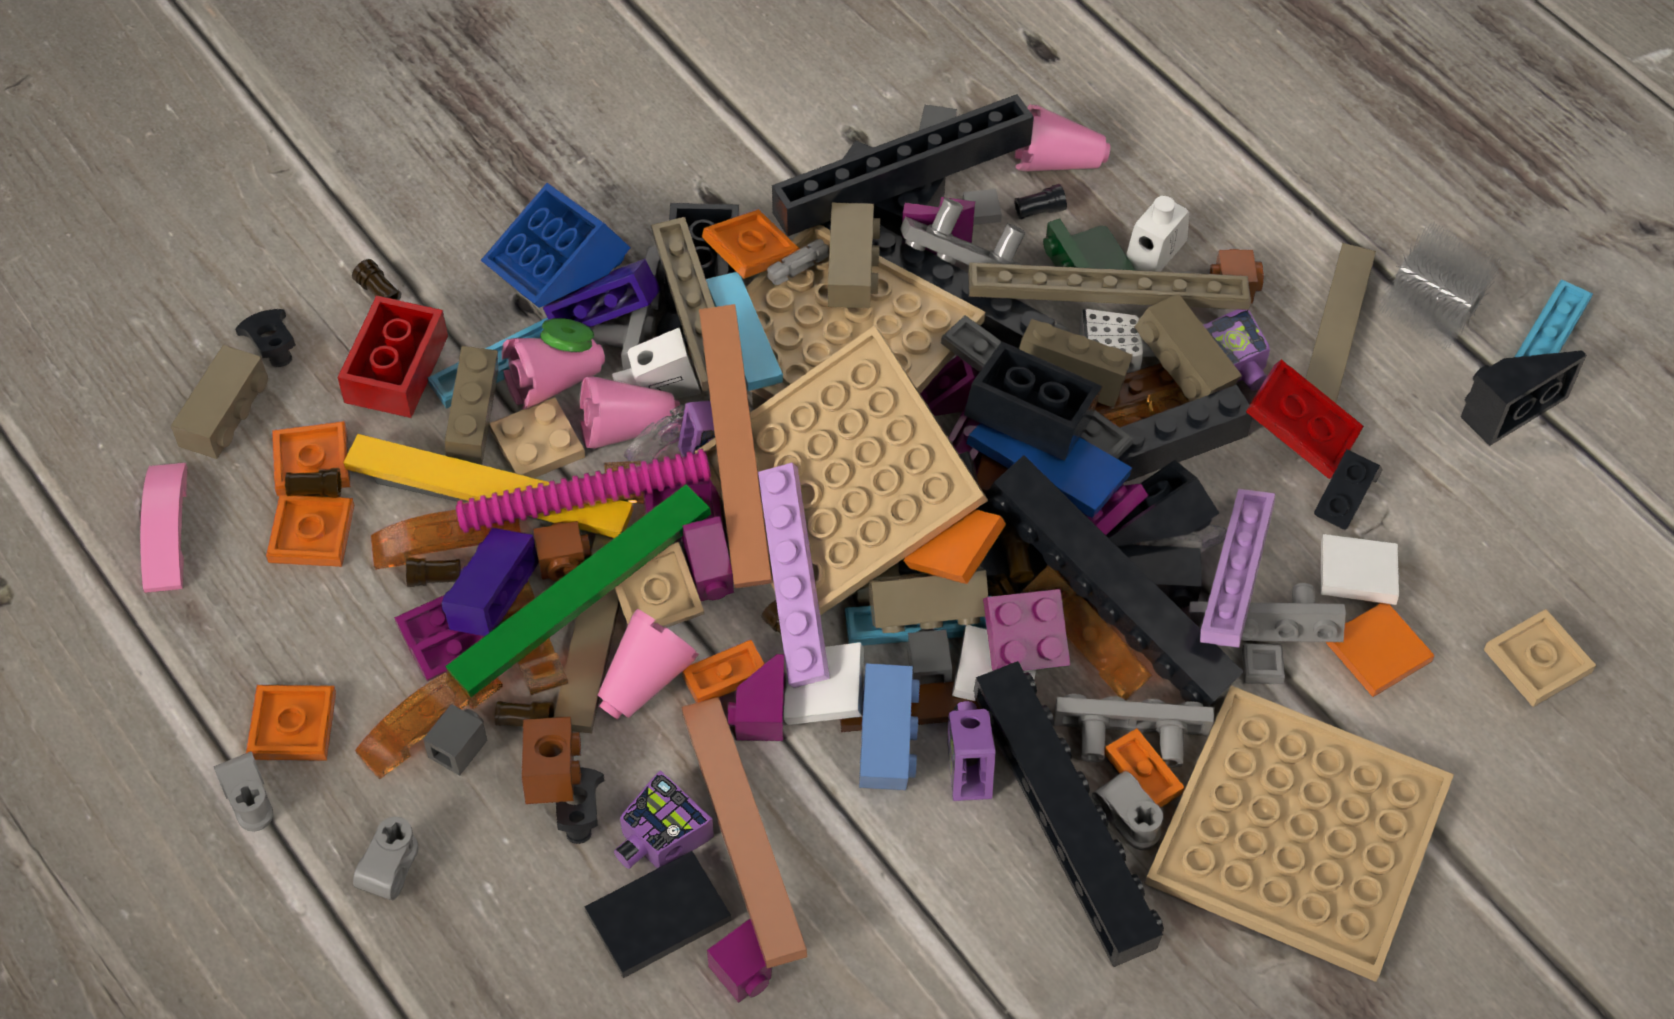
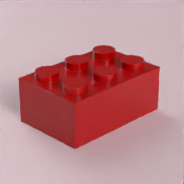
M376 295L337 377L344 403L412 418L428 383V377L431 376L448 338L443 310Z

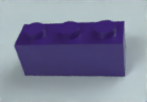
M642 259L613 270L608 275L544 305L543 310L548 319H571L591 327L650 305L661 289L646 259Z
M497 528L491 529L484 541L479 543L476 553L467 566L462 568L460 576L452 588L443 597L442 609L446 614L449 630L486 636L498 627L539 564L533 535Z

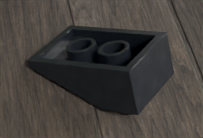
M1580 350L1503 358L1492 366L1485 365L1473 376L1474 383L1471 391L1465 397L1466 404L1461 418L1491 446L1566 400L1571 393L1587 355Z
M1173 460L1141 482L1148 496L1106 536L1116 546L1189 535L1192 532L1205 529L1212 522V518L1220 513L1199 479L1176 460Z

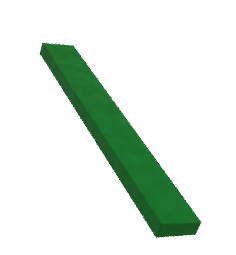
M685 484L446 665L448 673L470 698L681 538L683 536V525L702 521L711 515L710 507Z

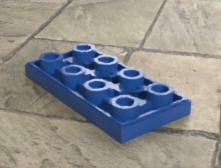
M981 423L969 434L966 443L1008 469L1025 455L1082 513L1092 519L1127 480L1132 470V467L1082 438H1079L1065 461Z

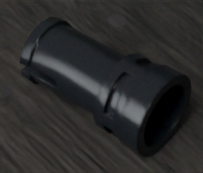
M1061 184L1052 185V187L1044 188L1042 192L1015 198L1014 200L1015 210L1019 219L1047 211L1048 213H1053L1054 211L1067 209V200Z

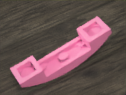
M186 463L149 466L146 473L140 526L141 571L145 593L183 589L184 557L181 552L182 502L183 497H186L187 490Z

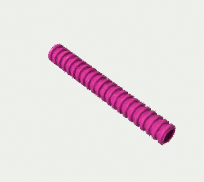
M698 449L697 454H692L691 451L687 452V456L683 457L680 454H675L674 459L665 456L664 461L660 462L656 458L652 459L653 463L650 464L642 461L641 466L635 467V464L632 463L629 465L630 468L624 469L623 466H618L617 471H612V468H609L607 473L601 474L599 470L595 471L594 476L585 473L584 478L578 479L576 475L572 476L570 481H567L566 478H561V483L555 484V481L552 480L546 486L543 483H538L537 488H532L531 485H528L526 490L523 491L520 488H515L513 493L505 490L503 495L498 496L497 492L492 493L490 498L481 495L480 500L476 501L474 497L469 498V502L466 503L458 500L456 505L460 529L464 533H469L470 528H475L476 531H479L481 526L484 525L487 528H492L493 523H498L499 526H502L504 521L509 520L510 523H515L517 518L526 521L527 516L532 515L533 519L538 518L540 513L549 516L550 511H555L556 514L561 513V509L567 508V511H572L573 506H578L579 509H582L584 504L590 503V506H595L597 501L605 504L607 499L611 498L615 502L618 501L620 496L629 499L630 494L634 493L638 497L644 491H647V494H652L653 489H658L659 492H662L664 487L670 486V489H675V485L681 484L683 487L687 482L691 481L695 485L698 484L700 479H704V482H709L711 473L707 455L703 449Z

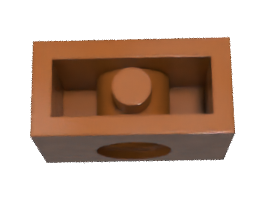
M571 717L523 720L522 783L525 804L574 801V785L581 784L580 761H574V756H581L580 732L572 731Z

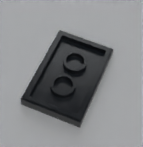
M693 851L584 906L589 920L623 978L731 921L730 912Z

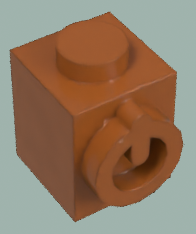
M1230 249L1218 251L1216 264L1210 265V274L1248 276L1251 304H1253L1255 292H1260L1263 288L1264 273L1262 262L1255 261L1253 250Z
M578 521L569 523L557 522L551 526L533 529L542 580L551 579L557 582L584 562V557L591 556L588 535H580Z

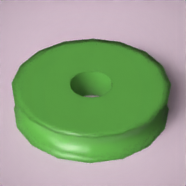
M552 318L542 323L543 331L540 333V338L544 343L553 348L569 352H583L592 347L591 340L594 338V332L583 323L565 318Z

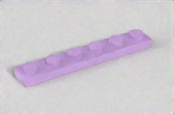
M792 462L758 472L788 684L796 688L830 679L798 467Z
M1238 489L1201 627L1200 642L1240 647L1274 508L1275 493Z

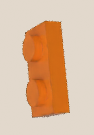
M749 640L689 665L682 671V677L695 702L699 703L736 691V688L761 668L764 662L752 640Z
M1138 728L1105 747V756L1119 774L1123 771L1131 773L1142 789L1160 808L1183 794V784Z

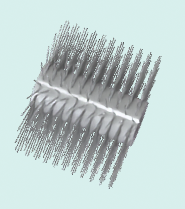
M1428 232L1425 237L1426 241H1421L1420 245L1416 247V240L1413 251L1411 252L1410 247V254L1407 258L1404 256V262L1398 273L1394 275L1396 276L1394 280L1396 282L1391 286L1392 289L1389 294L1393 293L1394 296L1387 304L1391 309L1394 306L1396 307L1397 304L1398 306L1400 305V313L1404 316L1405 314L1408 315L1409 312L1410 314L1412 313L1414 317L1412 321L1416 322V324L1418 321L1421 322L1424 317L1423 321H1427L1428 324L1431 322L1432 326L1436 325L1435 329L1438 325L1439 327L1441 326L1440 333L1442 332L1443 334L1446 330V335L1448 334V336L1450 335L1454 339L1456 336L1455 332H1458L1459 328L1461 330L1467 320L1469 324V319L1473 314L1475 316L1478 306L1483 305L1480 303L1483 297L1487 295L1485 294V286L1490 284L1489 278L1493 277V272H1490L1491 268L1489 269V266L1485 271L1484 263L1481 267L1478 261L1476 263L1474 261L1472 264L1469 255L1466 254L1465 256L1464 254L1462 256L1461 241L1457 245V250L1454 246L1453 249L1451 247L1448 251L1447 247L1448 245L1450 247L1452 243L1449 242L1447 244L1445 238L1442 241L1444 236L1441 237L1440 235L1433 236L1430 241V239L1428 240L1430 237Z

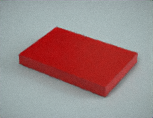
M1282 359L1273 366L1246 410V413L1328 479L1332 478L1346 449L1351 450L1364 427Z

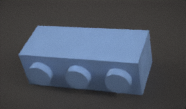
M866 663L859 788L906 790L908 778L916 777L917 754H909L910 740H917L918 717L911 716V703H918L919 680L912 679L913 666Z

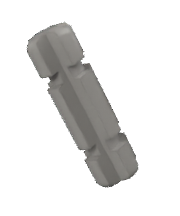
M817 239L808 244V249L804 246L783 258V263L778 261L767 268L768 279L774 285H780L788 280V275L792 278L815 265L813 261L818 263L829 256L828 245L822 239Z

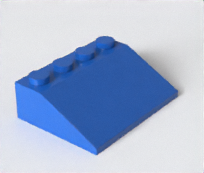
M546 183L481 261L540 308L608 275L613 268L622 263L625 254L631 247L604 222Z

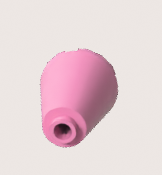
M1030 104L1027 107L1034 116L1031 145L1015 150V158L1021 159V163L1015 165L1016 169L1021 171L1099 168L1102 163L1107 162L1110 154V143H1106L1104 135L1038 105Z
M541 338L507 339L503 343L502 359L508 358L510 369L503 370L508 390L517 405L523 404L522 409H528L582 382L584 378L598 374L601 371V366L605 363L603 348L600 344H596L593 339L591 340L592 347L583 352L559 350L544 343Z
M594 376L586 377L582 381L580 409H584V421H580L582 438L586 448L596 449L669 430L674 427L675 421H680V401L674 400V396L670 392Z
M639 609L634 612L597 695L603 700L599 707L617 720L622 714L630 718L692 664L699 655L684 640L668 628L654 623L655 619Z

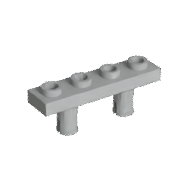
M946 197L932 225H926L905 216L900 227L906 239L905 242L909 246L920 251H924L927 247L936 251L937 256L944 261L955 264L958 260L968 264V269L969 262L1023 265L1015 262L1013 258L1025 235L1024 230L1007 223L995 249L990 251L964 241L951 234L963 206Z
M648 246L645 259L660 287V283H664L665 272L657 248L655 246ZM662 289L650 305L632 311L630 322L626 326L601 323L594 325L593 340L596 344L623 348L621 353L623 370L631 368L628 350L646 342L647 336L653 337L655 316H653L654 309H660Z
M1298 583L1292 589V603H1250L1241 641L1343 642L1346 616L1345 604L1315 603L1314 587L1309 583ZM1190 602L1189 618L1201 629L1208 602Z
M1068 694L1064 697H1057L1054 709V726L1082 728L1081 758L1087 762H1101L1104 760L1105 729L1133 731L1138 728L1141 732L1160 733V757L1168 767H1180L1183 765L1184 734L1209 736L1214 723V707H1203V704L1192 701L1184 702L1180 705L1165 704L1158 699L1127 702L1125 699L1116 696L1096 700L1087 699L1081 694Z

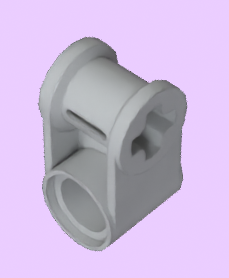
M250 751L214 766L225 797L229 799L240 826L247 831L254 832L267 827L272 821L273 809L252 752Z
M1123 771L1092 793L1094 804L1102 807L1107 820L1113 824L1132 847L1139 850H1149L1159 843L1163 812L1142 789L1131 773Z
M394 816L380 823L366 853L356 867L353 877V886L355 888L392 901L398 897L403 888L406 875L419 850L418 841L413 835L412 827L407 820Z

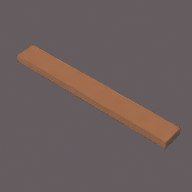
M732 304L699 309L734 587L736 589L770 584L773 582L736 306Z
M717 697L681 707L682 715L766 967L768 969L806 958L807 949L720 699Z

